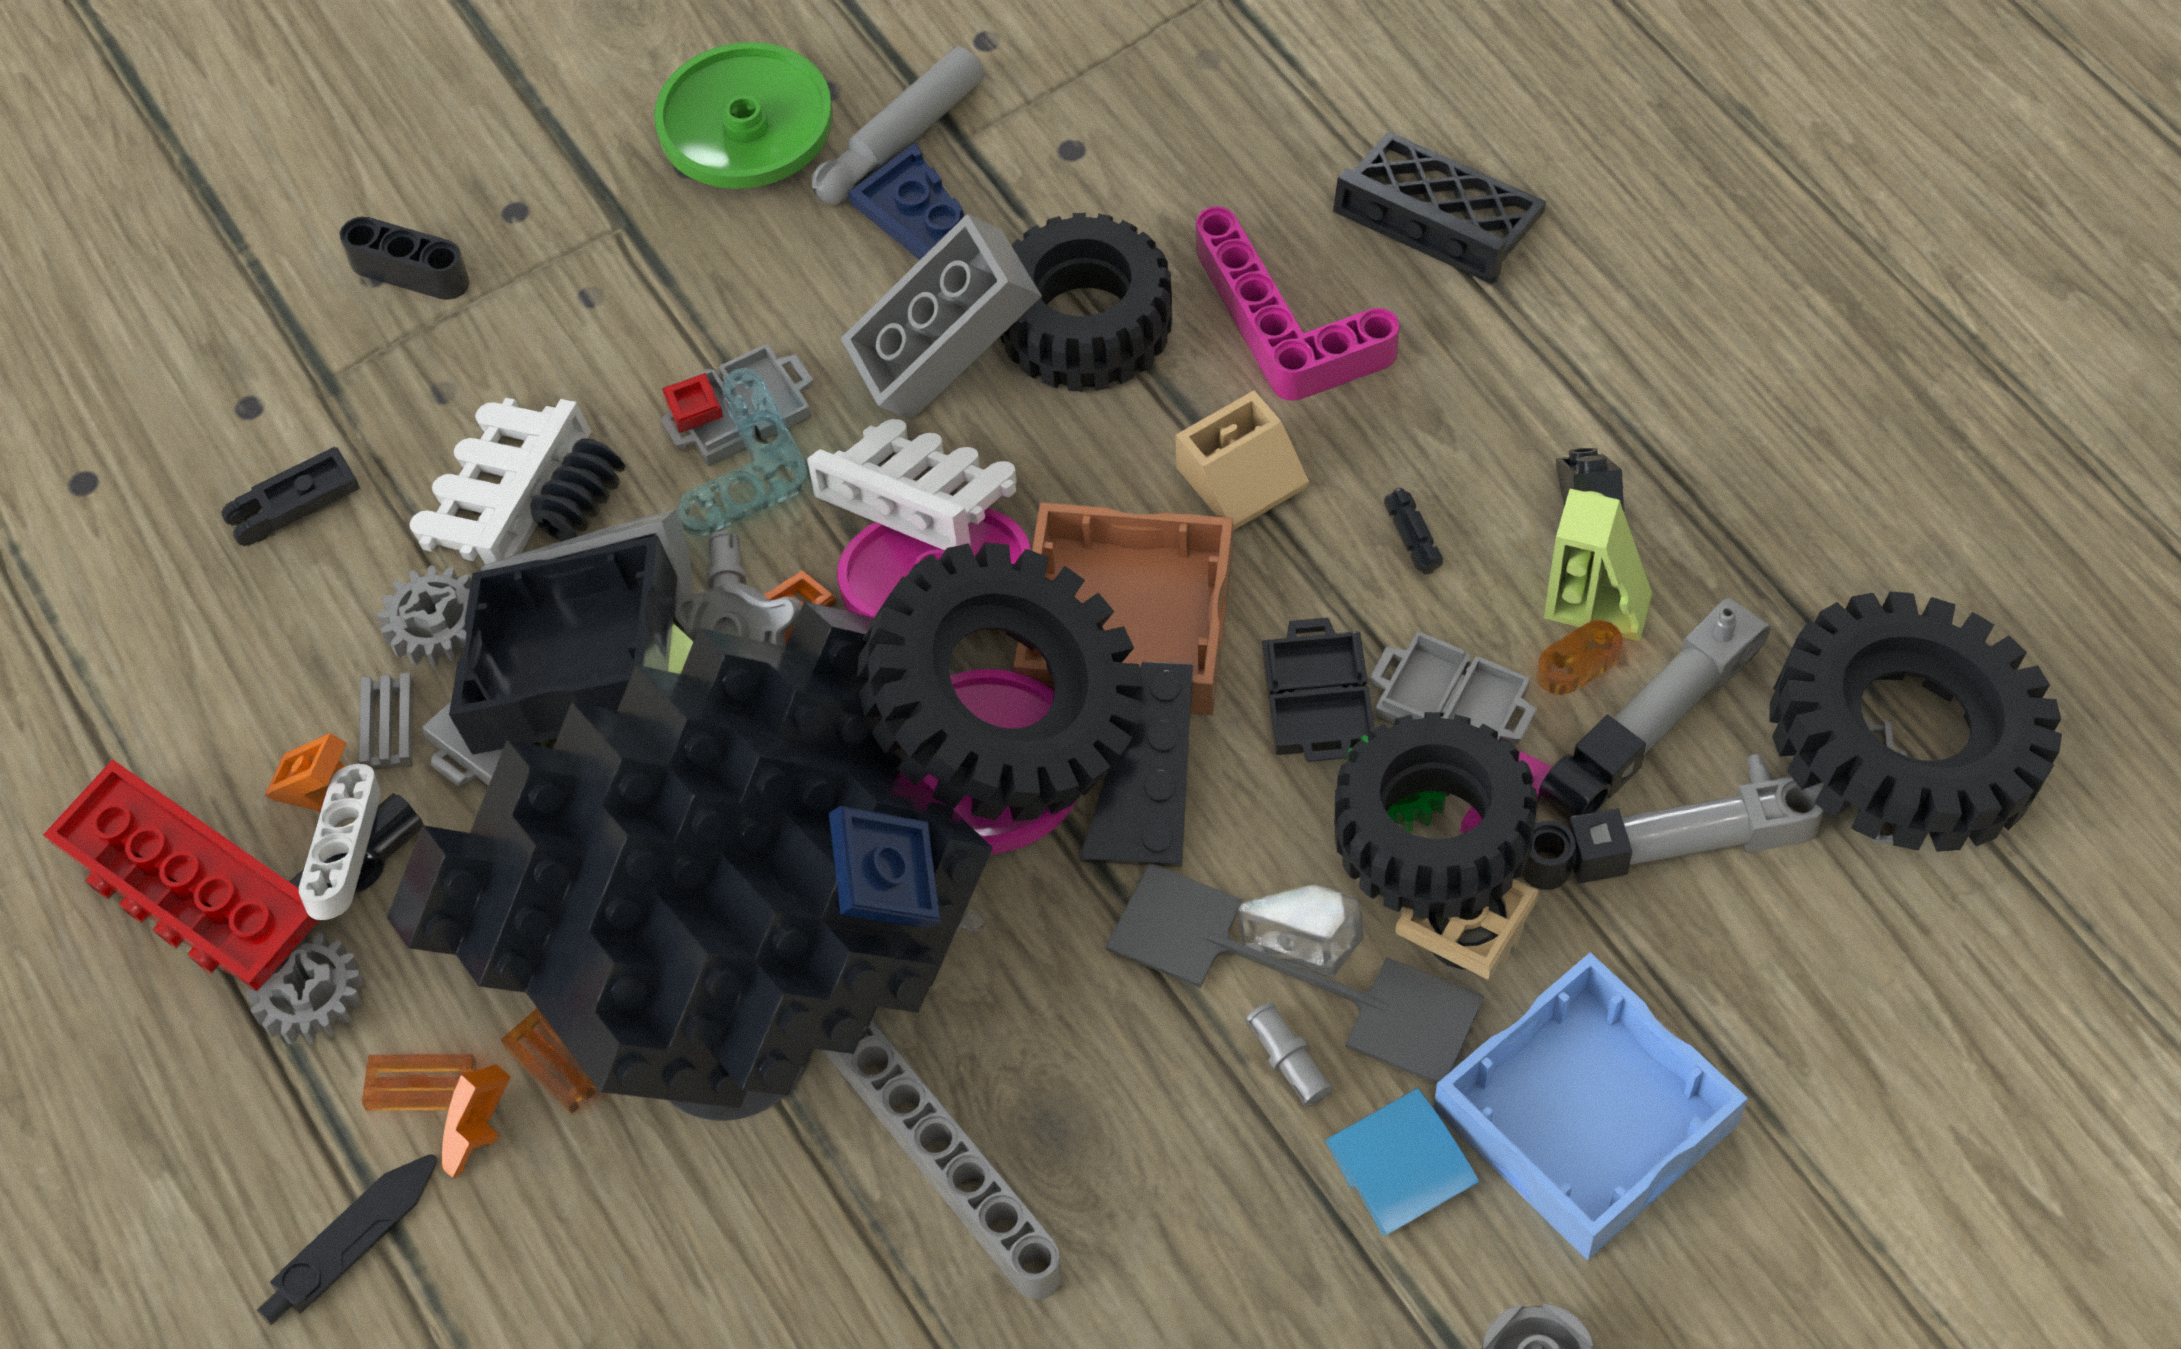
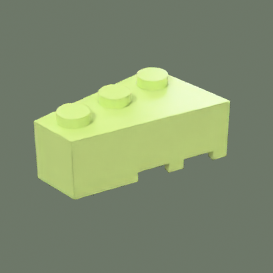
M1569 489L1555 539L1544 619L1640 642L1653 593L1620 500L1606 497L1594 491L1583 492Z

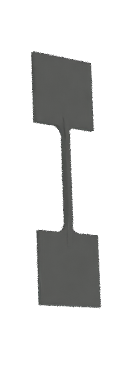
M1151 863L1148 864L1106 945V950L1199 988H1201L1214 960L1223 953H1233L1348 999L1357 1005L1360 1014L1346 1042L1347 1048L1436 1084L1452 1071L1484 999V995L1386 957L1374 985L1365 992H1359L1232 941L1229 937V930L1243 904L1242 899Z

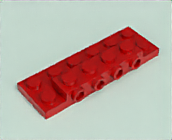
M113 759L43 834L52 845L79 863L90 873L85 882L101 896L109 900L114 893L118 894L123 898L118 905L140 924H143L150 917L157 923L152 930L175 949L182 942L186 943L192 948L187 953L188 957L206 972L212 974L219 967L228 975L232 974L256 992L320 921L311 918L306 912L299 895V888Z

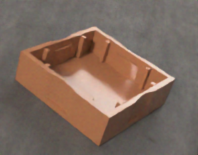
M1040 502L1032 551L1049 557L1045 577L1053 581L1062 568L1066 566L1085 580L1074 596L1081 603L1097 593L1104 598L1115 611L1103 625L1104 630L1124 626L1134 646V649L1122 663L1139 664V667H1141L1142 662L1193 664L1191 713L1213 715L1233 557V518L1165 512L1159 514H1131L1104 507ZM1017 641L1013 665L1014 672L1036 679L1054 691V683L1042 655L1036 649L1032 651Z

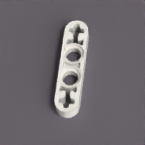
M348 765L338 770L329 782L299 885V895L305 910L311 918L316 920L335 918L343 914L352 903L381 797V789L376 775L368 765ZM357 818L353 823L346 826L335 827L344 820ZM347 853L344 858L338 861L324 863L334 855ZM327 883H331L332 888H328Z

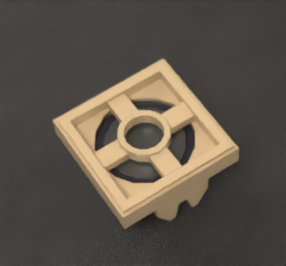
M1513 879L1512 888L1504 896L1495 898L1492 894L1490 895L1489 906L1476 912H1472L1470 907L1462 908L1460 916L1443 918V912H1429V918L1414 917L1413 910L1406 908L1396 923L1395 934L1431 951L1436 958L1447 966L1461 970L1467 969L1489 980L1499 963H1507L1511 948L1517 947L1524 929V922L1538 901L1539 891Z

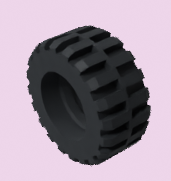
M1086 212L1073 213V218L1062 220L1060 216L1048 219L1044 227L1039 228L1038 225H1035L1023 234V241L1017 239L1012 243V248L1042 297L1000 336V339L1005 344V350L1010 359L1017 364L1020 363L1021 370L1035 379L1039 375L1042 377V383L1058 388L1059 384L1067 385L1069 391L1082 392L1083 387L1095 386V391L1108 389L1109 383L1118 381L1121 385L1133 379L1134 371L1138 369L1142 373L1154 363V355L1158 356L1163 352L1168 343L1167 335L1171 332L1173 321L1171 272L1168 271V261L1164 253L1156 248V242L1144 232L1138 235L1136 226L1124 220L1120 224L1113 222V217L1110 215L1098 213V217L1093 218L1086 217ZM1080 288L1104 290L1121 299L1118 304L1109 310L1090 316L1066 315L1047 306L1058 295Z
M1425 712L1424 718L1413 720L1412 715L1396 718L1393 727L1387 728L1385 724H1382L1368 733V743L1364 740L1357 742L1349 752L1348 761L1341 765L1337 776V789L1335 790L1334 840L1337 853L1342 855V866L1348 876L1352 879L1359 878V889L1373 899L1378 895L1384 897L1385 907L1396 912H1400L1402 907L1412 909L1414 917L1429 918V912H1443V918L1458 917L1462 908L1470 907L1472 912H1476L1489 906L1491 894L1495 898L1504 896L1512 888L1513 879L1521 877L1525 870L1528 854L1532 850L1537 810V789L1532 786L1533 775L1528 764L1523 760L1519 761V750L1509 740L1505 739L1500 743L1497 740L1498 731L1483 723L1478 728L1470 724L1471 718L1456 714L1454 719L1440 718V712ZM1425 791H1437L1463 799L1479 813L1483 820L1476 827L1462 835L1446 839H1429L1411 834L1402 829L1390 818L1387 811L1406 796Z

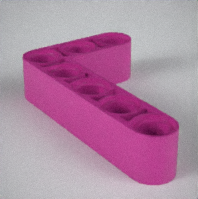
M1214 206L1206 208L1197 216L1196 252L1198 259L1277 396L1285 400H1300L1385 369L1397 359L1400 324L1398 317L1393 312L1384 308H1373L1303 333L1233 212L1225 207Z

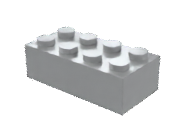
M967 213L840 339L878 407L914 419L1038 301L1042 295L1003 231Z

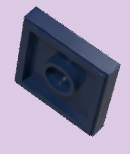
M839 806L829 813L840 915L928 929L941 922L928 822Z

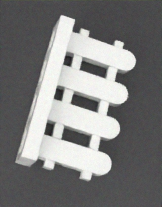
M505 398L502 404L490 402L482 405L477 410L475 418L484 431L481 439H464L454 448V455L460 466L463 467L459 476L445 474L438 477L432 485V491L439 503H441L438 511H421L414 515L410 521V529L419 540L418 543L422 549L433 552L436 545L460 550L459 552L463 559L474 561L477 554H479L484 564L521 554L537 527L530 509L533 498L541 494L540 491L543 485L551 480L554 470L562 466L561 463L564 457L572 452L576 441L588 438L592 432L577 402L560 399L556 407L545 406L542 412L519 408L516 400ZM502 436L525 440L521 448L498 443ZM480 472L503 476L500 484L476 480ZM458 508L482 513L478 521L454 516Z
M899 419L887 420L878 427L870 425L863 431L864 438L846 452L838 450L835 454H831L819 449L807 458L815 497L942 550L967 543L971 547L968 524L970 522L979 524L985 519L984 510L1002 495L1009 498L1016 492L1015 484L1017 478L1015 466L1012 463L1006 461L995 462L983 470L980 468L977 450L971 447L958 448L947 456L943 454L944 449L940 435L925 433L913 441H909L906 423ZM893 452L897 453L881 467L877 466ZM928 467H932V469L928 471L924 476H922L919 480H913L925 469H927ZM965 481L969 482L965 487H963V488H962L959 492H957L954 496L949 495V494H950L951 492H953L957 487H959L963 482H965Z

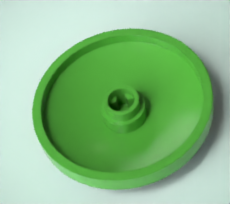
M740 42L707 50L681 65L668 78L658 95L654 120L660 146L668 160L679 171L707 185L743 189L760 187L780 181L793 175L811 162L823 148L829 137L833 122V109L827 82L817 67L808 59L782 46L762 42Z

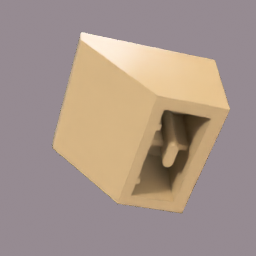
M1255 390L1175 435L1176 468L1217 517L1233 518V531L1309 487V480L1282 421Z

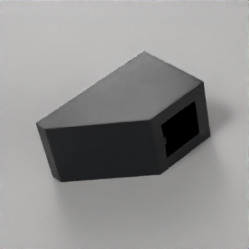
M1597 448L1569 450V457L1556 458V469L1564 507L1569 489L1583 492L1594 491L1606 497L1618 499L1624 511L1622 469L1604 454H1598Z

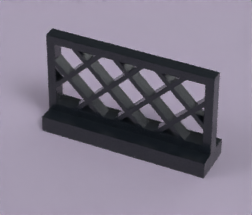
M1388 131L1354 170L1346 168L1337 179L1333 212L1492 284L1500 274L1504 259L1543 214L1546 201ZM1392 150L1407 157L1408 160L1388 162L1385 155ZM1437 170L1446 174L1447 178L1427 180L1424 171ZM1414 173L1417 181L1397 183L1394 175ZM1383 176L1386 184L1384 185L1370 177ZM1477 188L1484 191L1486 196L1467 198L1463 189ZM1453 190L1456 199L1436 201L1433 192ZM1423 194L1426 202L1417 200L1409 195ZM1517 206L1527 212L1525 214L1507 215L1503 207ZM1492 208L1496 217L1476 219L1473 210ZM1462 212L1465 220L1448 213ZM1502 230L1505 238L1488 231Z

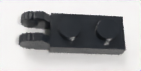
M334 446L251 487V491L235 498L234 501H230L225 507H222L221 516L228 525L237 526L233 531V537L239 545H243V547L250 546L251 544L254 545L255 542L266 539L273 529L276 531L361 488L338 447L335 448Z

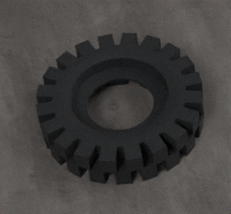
M985 542L976 556H974L969 543L946 548L939 560L931 554L915 564L907 577L902 576L872 619L863 638V641L867 642V644L859 654L857 678L868 680L859 693L864 716H882L881 721L872 734L885 755L901 747L906 751L907 756L897 769L908 780L917 786L930 774L938 779L932 798L955 809L965 795L972 797V816L997 820L1007 806H1009L1013 821L1037 819L1046 807L1051 814H1055L1073 805L1081 794L1085 796L1112 767L1131 741L1132 737L1129 736V733L1138 724L1142 702L1132 698L1142 688L1139 664L1122 663L1134 649L1125 627L1122 626L1106 631L1103 628V625L1115 612L1104 598L1097 593L1081 603L1074 596L1085 580L1066 566L1062 568L1053 581L1046 578L1045 573L1049 557L1025 548L1015 564H1012L1009 544ZM981 630H1001L1032 651L1036 649L1046 661V667L1054 683V697L1048 713L1038 722L1022 728L998 727L981 720L971 713L958 698L950 679V658L960 640L971 633Z
M1890 591L1883 606H1881L1873 592L1852 596L1846 609L1836 602L1820 611L1814 623L1809 621L1797 636L1773 687L1775 692L1770 701L1769 722L1778 723L1772 735L1779 757L1794 756L1787 771L1801 790L1822 782L1824 783L1815 804L1836 819L1851 804L1859 808L1851 829L1875 840L1885 821L1893 823V846L1918 851L1928 833L1936 852L1961 850L1968 837L1975 846H1979L1996 839L2003 827L2010 830L2024 816L2053 769V762L2059 754L2062 733L2055 731L2061 721L2057 699L2043 698L2050 684L2038 665L2018 669L2027 652L2013 638L2007 636L1992 646L1985 643L1995 624L1972 612L1960 628L1952 624L1956 604L1931 597L1923 614L1919 615L1914 593ZM1906 674L1924 678L1925 680L1921 686L1948 702H1951L1955 697L1964 708V718L1970 728L1967 745L1956 755L1936 761L1913 759L1893 751L1875 737L1864 720L1861 700L1865 689L1875 680H1903Z

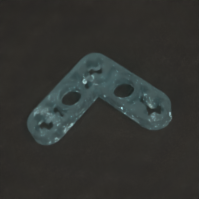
M741 368L729 373L723 382L722 398L753 462L693 488L681 497L678 503V518L681 527L691 535L703 536L717 531L796 495L805 485L807 473L805 461L765 382L757 372L751 369ZM742 383L745 388L754 387L751 399L756 411L748 415V406L742 396L733 397L736 393V384ZM763 421L773 424L778 431V436L774 441L767 444L755 441L751 436V429L755 424ZM780 464H784L786 469H796L793 473V482L787 483L783 477L769 482V491L771 493H764L762 480L757 473L763 472L764 481L777 475V466ZM736 482H748L755 488L756 496L751 502L738 504L729 497V489ZM717 491L721 493L722 504L728 511L727 513L722 514L721 507L718 505L707 511V520L704 522H700L696 516L688 518V515L691 514V504L698 502L701 508H706L716 503L714 493Z

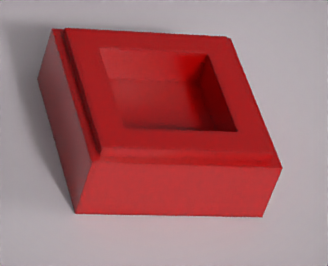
M706 373L662 388L664 399L679 433L723 418L720 404Z

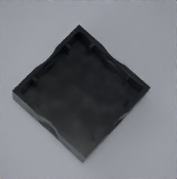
M658 535L593 548L565 558L534 560L472 574L465 616L466 642L461 658L457 663L449 711L450 718L472 755L503 749L507 740L531 744L557 739L571 702L617 711L635 665L668 671L678 576Z

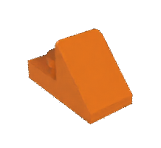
M329 733L284 753L266 790L265 796L275 801L321 812L332 776L338 770L345 767L339 759L347 743Z

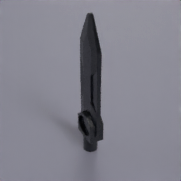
M426 1155L384 1173L270 1281L271 1286L276 1292L256 1310L259 1315L272 1326L291 1307L301 1314L311 1303L315 1302L418 1204L437 1164L435 1155Z

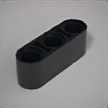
M363 216L353 218L341 227L339 233L340 240L352 270L360 276L444 300L455 299L463 295L469 287V276L460 249L456 243L450 240Z

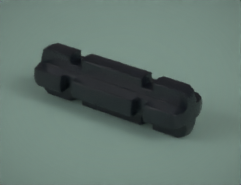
M1397 488L1392 493L1386 495L1384 505L1389 515H1394L1393 523L1407 551H1412L1410 558L1418 571H1422L1423 574H1430L1435 569L1441 567L1443 557L1438 547H1433L1434 539L1420 511H1415L1416 503L1411 493L1403 488Z

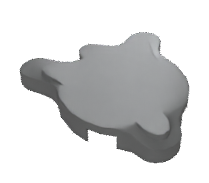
M722 583L710 591L683 595L676 603L675 617L684 628L685 634L689 638H693V642L698 629L703 628L786 647L785 633L790 627L795 625L802 605L794 597L770 600L757 589L743 583Z

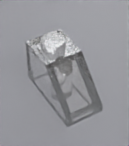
M1317 885L1246 901L1238 908L1243 945L1331 977L1338 973L1364 938L1360 899Z

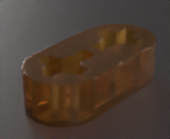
M1594 620L1547 647L1541 653L1538 661L1537 681L1540 686L1549 693L1566 695L1612 668L1620 657L1623 643L1621 632L1610 622ZM1592 640L1597 644L1608 643L1606 651L1600 646L1589 651ZM1555 664L1556 667L1561 669L1570 664L1568 675L1561 671L1552 673V665Z

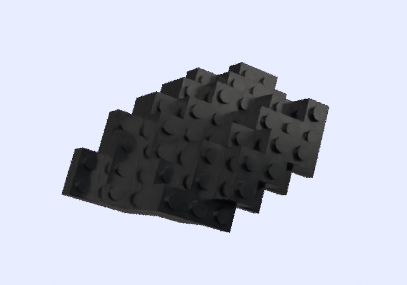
M804 601L786 647L699 628L680 674L635 665L617 711L571 702L554 748L507 740L471 832L422 826L387 919L407 948L456 955L479 987L526 993L599 1092L740 1108L747 1091L788 1096L800 1067L806 1066L813 1049L854 1054L865 1027H869L877 1007L919 1013L927 992L936 979L993 847L955 810L932 798L934 790L923 780L915 786L897 769L907 756L906 751L902 747L885 755L873 736L872 732L881 721L882 716H864L859 693L868 680L857 678L859 654L867 644V642L863 641V638L874 617ZM839 806L928 822L941 922L928 929L840 915L829 813Z

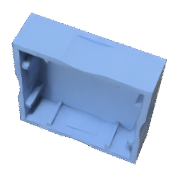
M1590 952L1539 995L1530 1009L1516 1023L1490 1037L1437 1083L1434 1110L1588 1261L1740 1124L1748 1098L1697 1050L1664 1028L1648 1009L1646 1003Z

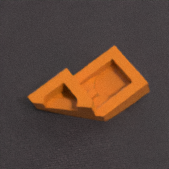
M497 1064L462 1074L455 1088L447 1114L442 1145V1169L452 1178L459 1176L465 1170L464 1166L474 1148L486 1144L490 1146L500 1137L487 1122L491 1119L511 1077Z

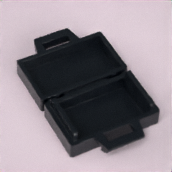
M1326 617L1289 621L1287 638L1262 641L1276 755L1304 753L1307 762L1347 759L1349 748H1353L1357 742L1361 741L1362 736H1368V733L1375 729L1369 687L1367 686L1361 633L1359 631L1335 633L1329 618ZM1325 631L1324 635L1296 637V634Z

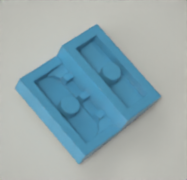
M1418 1088L1324 1140L1350 1188L1356 1187L1382 1235H1388L1479 1182L1449 1130Z

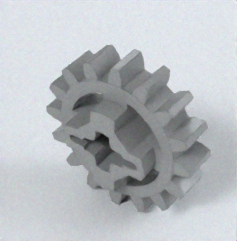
M429 566L427 575L419 577L418 573L414 570L410 571L409 578L411 582L405 585L402 582L395 581L392 584L397 594L395 596L383 595L381 599L386 610L378 612V619L382 626L380 630L387 645L392 646L398 658L407 654L413 665H417L422 657H428L431 667L437 666L439 656L446 655L453 662L456 660L454 650L459 647L464 649L466 642L465 616L471 586L470 576L465 574L457 578L452 567H448L443 575H437L435 567Z
M318 933L312 943H307L304 938L257 992L252 988L246 990V996L253 1006L250 1010L259 1024L263 1023L264 1028L271 1037L281 1032L288 1044H293L298 1034H303L307 1042L313 1044L316 1039V1032L322 1029L328 1036L332 1037L335 1035L332 1025L335 1021L340 1020L348 1024L351 1022L352 1019L346 1010L347 1007L361 1006L362 999L357 990H355L365 986L358 970L360 966L353 953H347L340 940L337 939L329 945L323 933ZM293 1011L295 1015L287 1014L284 1012Z

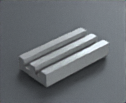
M410 672L400 673V679H392L390 674L380 675V681H372L371 676L361 677L360 764L368 765L372 769L412 765L414 681ZM400 692L399 754L391 755L392 693ZM380 694L379 756L374 757L375 695Z

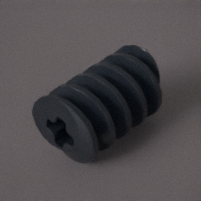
M582 438L576 441L572 452L564 457L561 463L562 466L554 470L551 480L545 482L540 491L541 494L535 496L530 504L531 515L537 525L545 533L560 542L578 537L575 530H587L589 522L585 516L596 517L600 509L596 502L601 504L607 503L610 494L606 488L611 490L617 489L620 480L615 472L625 471L626 465L613 450L594 439Z

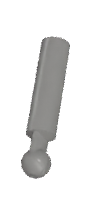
M959 46L954 47L849 138L848 150L835 161L829 160L817 167L812 175V188L816 197L827 204L838 205L849 199V191L855 187L859 180L869 172H876L903 152L983 81L984 71L977 58L970 51Z

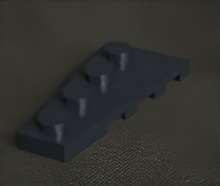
M1142 662L1140 667L1142 688L1132 698L1142 702L1138 724L1129 733L1132 739L1126 749L1107 771L1079 858L1081 862L1148 865L1151 863L1156 866L1182 867L1193 664Z

